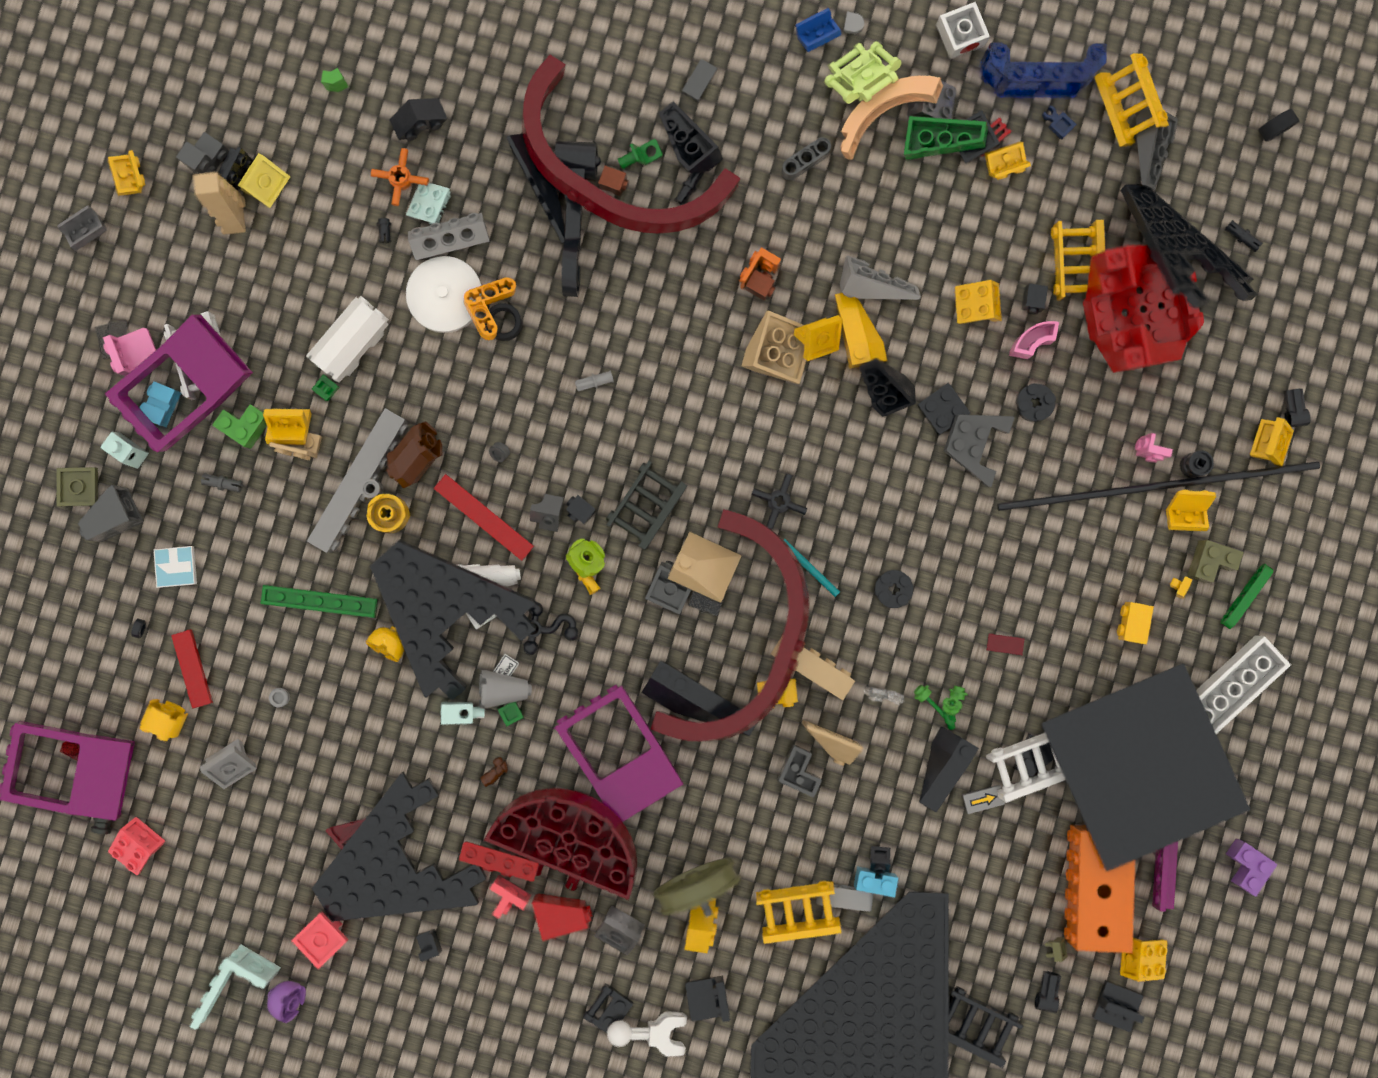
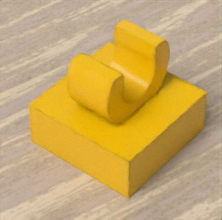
M1186 576L1183 581L1176 578L1172 579L1170 587L1178 590L1176 597L1184 599L1193 579Z

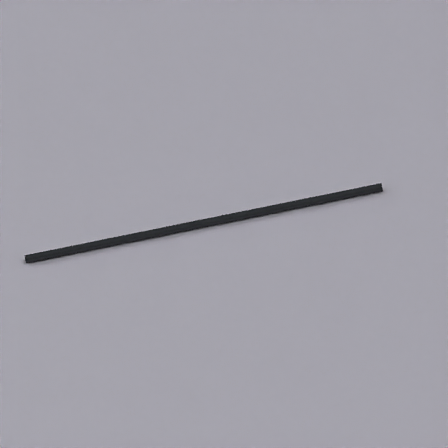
M1317 461L998 503L997 508L998 511L1315 470L1320 468V463Z

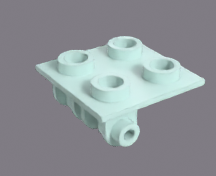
M429 183L428 186L419 184L406 215L427 221L430 225L436 222L440 223L439 221L442 216L440 213L444 214L442 208L446 209L447 202L451 197L450 189Z

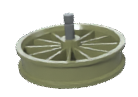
M723 858L702 864L677 875L659 886L653 892V896L659 900L661 905L660 913L662 915L676 914L701 905L705 917L711 916L713 913L711 908H709L708 901L724 894L741 880L740 875L734 871L733 859Z

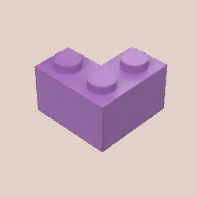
M1237 838L1226 852L1227 856L1241 864L1231 882L1256 897L1278 864Z

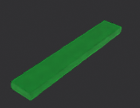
M263 585L260 604L376 618L378 599Z

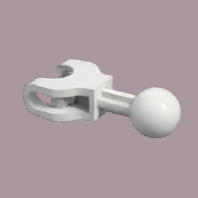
M667 1011L662 1013L656 1020L648 1021V1028L630 1027L627 1022L618 1020L609 1026L607 1037L609 1042L617 1047L627 1045L630 1040H647L649 1046L657 1047L665 1056H682L685 1054L686 1047L681 1041L671 1040L669 1036L674 1028L686 1025L687 1015L682 1012Z

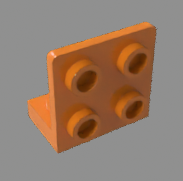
M762 247L759 252L755 251L750 259V267H745L740 275V288L744 290L758 265L761 266L763 271L775 274L779 269L781 259Z

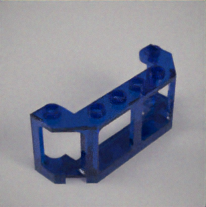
M990 43L981 59V80L985 84L988 83L1000 98H1075L1107 63V43L1092 44L1086 52L1084 62H1010V50L1006 44Z

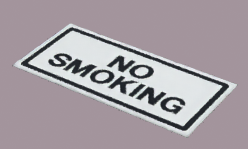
M504 654L493 672L511 676L519 663Z

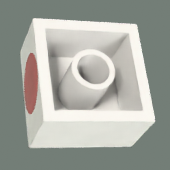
M976 2L940 15L936 24L950 59L985 46L990 37Z

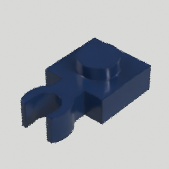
M1049 106L1048 110L1051 112V115L1044 111L1042 117L1051 122L1048 128L1062 140L1077 124L1064 112L1058 115L1056 109L1053 106Z

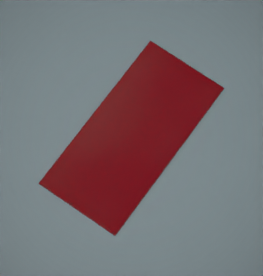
M989 633L987 651L1023 655L1025 638Z

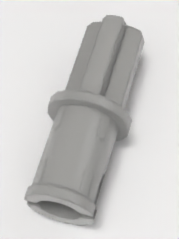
M610 370L597 375L593 373L590 377L576 380L575 385L578 391L593 387L597 389V386L614 382Z

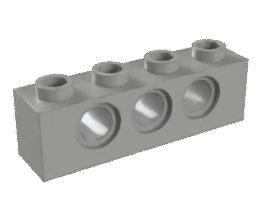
M471 213L467 217L452 218L443 223L436 222L428 227H416L408 231V241L415 260L489 242V235L483 214ZM466 228L471 229V230L468 231V232L462 231L463 229H466ZM446 233H451V234H452V235L449 236V237L444 236V234H446ZM427 238L434 239L433 241H426Z

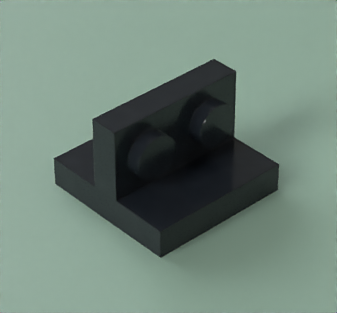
M1105 980L1092 1017L1131 1032L1135 1021L1142 1023L1145 1016L1138 1011L1144 996L1141 993Z

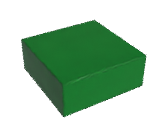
M517 702L509 703L498 709L506 727L524 718Z

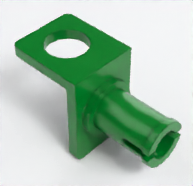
M656 139L640 147L631 143L632 151L619 157L618 162L622 169L636 162L645 166L662 157L663 153ZM649 146L656 148V153L652 157H649L646 153Z

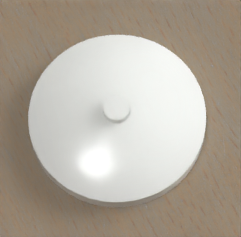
M449 256L434 257L420 264L411 274L406 288V301L411 314L422 326L439 333H451L465 328L472 322L464 305V294L466 291L482 285L475 271L464 261ZM472 297L469 298V300H472L473 302L476 301V299H473Z

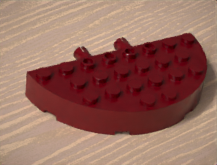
M560 788L529 792L512 801L500 812L484 841L539 863L536 876L541 875L544 865L569 875L565 887L569 889L571 883H573L571 891L577 890L581 880L627 900L630 898L637 875V854L634 842L620 818L605 804L589 795Z

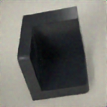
M435 929L417 935L416 938L421 949L418 956L421 962L440 955L442 947Z

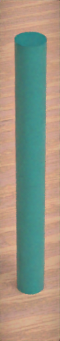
M784 539L794 552L799 563L836 597L840 591Z

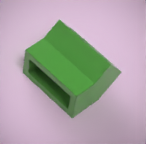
M338 68L331 72L323 70L321 83L327 91L340 92L349 87Z

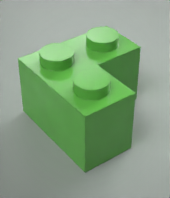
M250 404L241 418H238L231 412L222 410L212 426L243 447L251 449L267 427L263 416L264 412Z

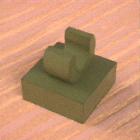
M1057 937L1054 941L1045 943L1046 947L1049 946L1053 949V952H1048L1046 957H1054V962H1063L1068 957L1064 937Z

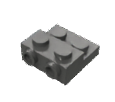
M662 561L645 599L680 615L691 589L668 579L674 563Z

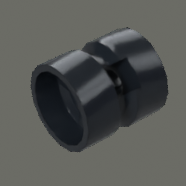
M1206 451L1189 453L1180 461L1181 472L1190 478L1206 475L1211 472L1214 466L1212 455Z

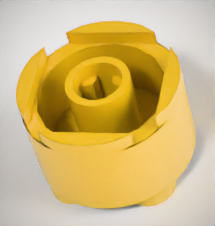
M392 494L375 496L367 507V520L369 524L380 532L396 533L406 526L410 518L406 502ZM386 510L391 511L390 517H385L387 515Z
M152 699L149 701L141 720L140 730L153 733L162 741L178 737L188 713L184 714L185 709L173 702L166 701L163 704L159 703L160 699Z

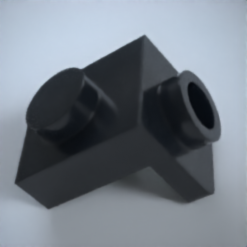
M871 846L870 871L878 874L889 873L891 848Z

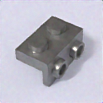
M89 205L57 225L74 251L84 247L87 243L107 231L101 217Z

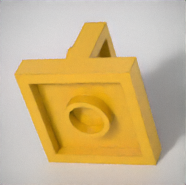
M839 315L828 319H820L794 329V336L804 344L803 358L806 361H811L839 350L843 320Z
M264 409L263 416L268 427L265 437L267 444H270V442L290 445L306 444L311 419L310 409Z
M1276 418V421L1261 419L1250 456L1271 460L1274 465L1283 466L1294 430L1283 418Z

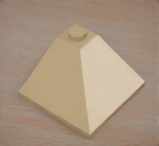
M766 311L746 348L741 366L761 374L800 384L806 360L803 358L804 344L794 336V329L803 325L771 311Z
M689 532L668 579L721 603L742 555Z
M802 721L804 727L827 753L834 758L833 762L844 766L845 763L850 765L863 750V746L855 740L808 721Z

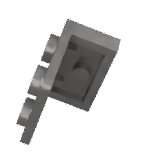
M942 81L943 88L937 103L909 102L907 116L920 117L926 115L931 118L951 119L956 88Z

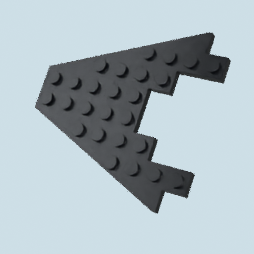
M1127 184L1120 190L1137 223V228L1141 231L1151 251V259L1157 263L1173 295L1183 294L1186 297V302L1194 308L1205 307L1210 302L1190 277L1196 270L1188 260L1198 259L1204 271L1208 273L1219 272L1223 277L1224 283L1231 286L1238 299L1247 301L1257 296V293L1249 285L1254 278L1157 193L1142 184Z
M400 539L370 565L425 698L439 687L451 700H454L467 688V685L442 661L454 648L442 636V633L466 612L480 626L495 614L520 641H523L536 629V626L524 614L536 604L534 599Z
M402 772L312 887L331 921L468 907L479 904V900L474 894L472 887L487 879L482 867L470 864L443 879L435 863L417 872L399 841L415 831L406 814L439 796L430 778L412 787L407 776Z

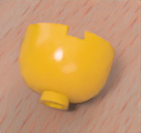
M393 626L390 629L380 627L374 630L366 640V644L371 649L386 655L385 658L394 662H398L405 652L396 628Z

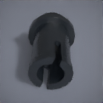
M380 218L376 223L379 228V243H384V235H386V243H391L390 226L392 223L388 218Z

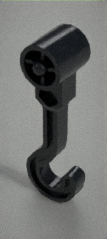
M556 141L555 155L565 166L585 180L597 179L598 166L601 164V159L598 156L597 142ZM565 195L567 206L565 241L562 255V293L564 297H578L581 267L578 266L581 242L582 205L570 200Z

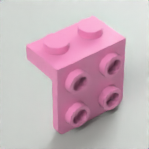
M141 328L118 338L112 335L103 337L105 342L103 346L106 353L110 355L112 360L110 364L113 371L123 376L128 375L156 351L147 328Z

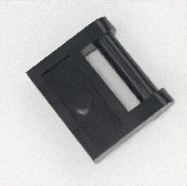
M605 983L601 988L602 992L591 1008L585 1011L583 1018L607 1034V1030L613 1022L623 1020L632 1007L633 1001ZM608 995L612 996V1000L599 1018L596 1017L595 1014Z

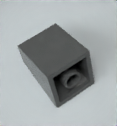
M111 485L78 524L80 526L79 532L86 541L104 542L144 521L129 489Z

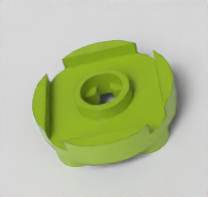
M585 539L575 541L566 554V560L582 578L598 574L605 565L603 549L592 540L590 542ZM583 555L589 556L588 561L584 559Z

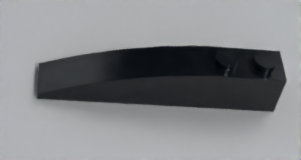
M523 133L507 136V141L517 162L564 247L565 223L556 188L535 166L527 151Z
M663 660L659 662L641 692L674 713L703 722L721 720L742 710V708ZM755 726L741 734L750 736Z

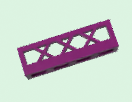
M1178 842L1155 852L1152 906L1163 912H1166V909H1174Z

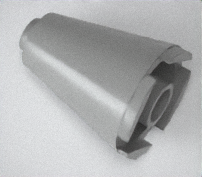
M481 670L479 679V694L482 697L479 700L480 709L527 700L528 696H531L532 685L528 684V680Z

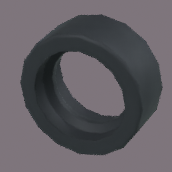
M1291 108L1274 117L1258 130L1265 142H1268L1295 126L1300 120Z
M498 303L492 306L489 311L493 318L497 313L507 311L515 319L514 328L507 333L497 331L495 339L510 341L516 338L522 329V318L518 310L507 303ZM485 323L488 332L491 333L492 330H489L487 327V323Z

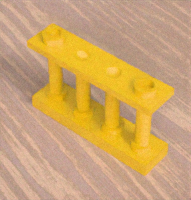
M1131 54L1130 57L1133 63L1113 75L1100 72L1094 76L1120 147L1135 144L1134 135L1154 124L1156 128L1169 126L1167 113L1162 108L1147 67L1148 61L1143 54ZM1136 70L1139 81L1118 93L1114 85L1115 82ZM1142 89L1146 99L1124 110L1121 104L1122 99ZM1149 106L1152 117L1130 128L1128 117Z
M1104 220L1094 221L1089 228L1062 229V221H1058L1051 228V238L1054 239L1056 275L1053 293L1056 295L1057 300H1062L1065 297V293L1087 292V285H1065L1064 274H1086L1090 270V266H1064V255L1094 256L1105 251ZM1063 236H1089L1092 238V245L1090 247L1063 248Z
M821 881L818 884L776 890L764 889L756 892L757 905L764 904L767 927H763L764 944L841 933L839 917H833L829 896L835 894L833 881ZM822 896L825 918L815 920L813 919L810 898ZM802 899L806 921L794 922L791 900ZM783 902L786 924L775 925L771 903Z

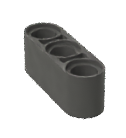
M825 137L818 138L785 160L781 170L782 177L785 180L792 181L826 159L831 149L830 141ZM824 146L826 148V151L821 152L817 149V147ZM803 156H808L811 159V161L804 162L801 158ZM791 166L795 169V172L789 173L785 168Z

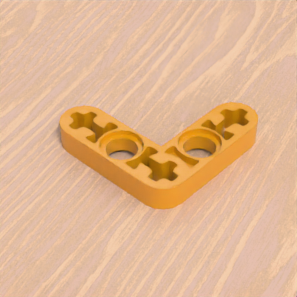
M511 278L499 279L470 289L464 294V305L480 336L485 340H493L497 336V325L486 305L509 298L515 294L516 282ZM492 290L495 292V295L489 297L485 295V292ZM472 297L473 299H476V301L473 302L472 300H469V298ZM481 311L484 312L486 316L484 318H478L475 316V314ZM485 323H487L488 329L492 330L491 333L485 331Z

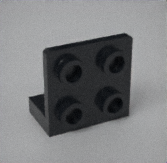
M237 147L236 150L230 148L218 174L238 191L241 188L238 184L249 169L253 159L240 147Z
M723 976L685 983L691 1021L722 1017V1022L730 1021Z

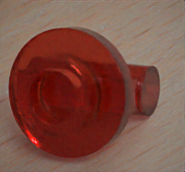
M68 741L63 742L60 752L78 761L80 745Z

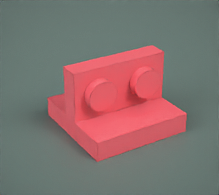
M498 875L490 890L503 898L492 915L500 918L502 913L506 915L512 904L523 910L531 894Z
M321 912L292 942L319 969L348 941V938L338 929L342 925L340 921L332 923Z

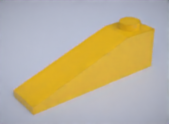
M843 293L835 294L838 315L843 319L841 329L849 368L860 367V365L876 358L886 362L887 357L884 343L859 299L847 297Z

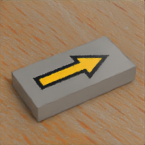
M995 785L962 794L967 814L1005 805V802L997 794V790H1000L1001 786Z

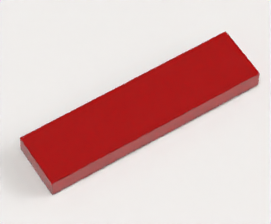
M192 629L171 635L192 709L213 703Z

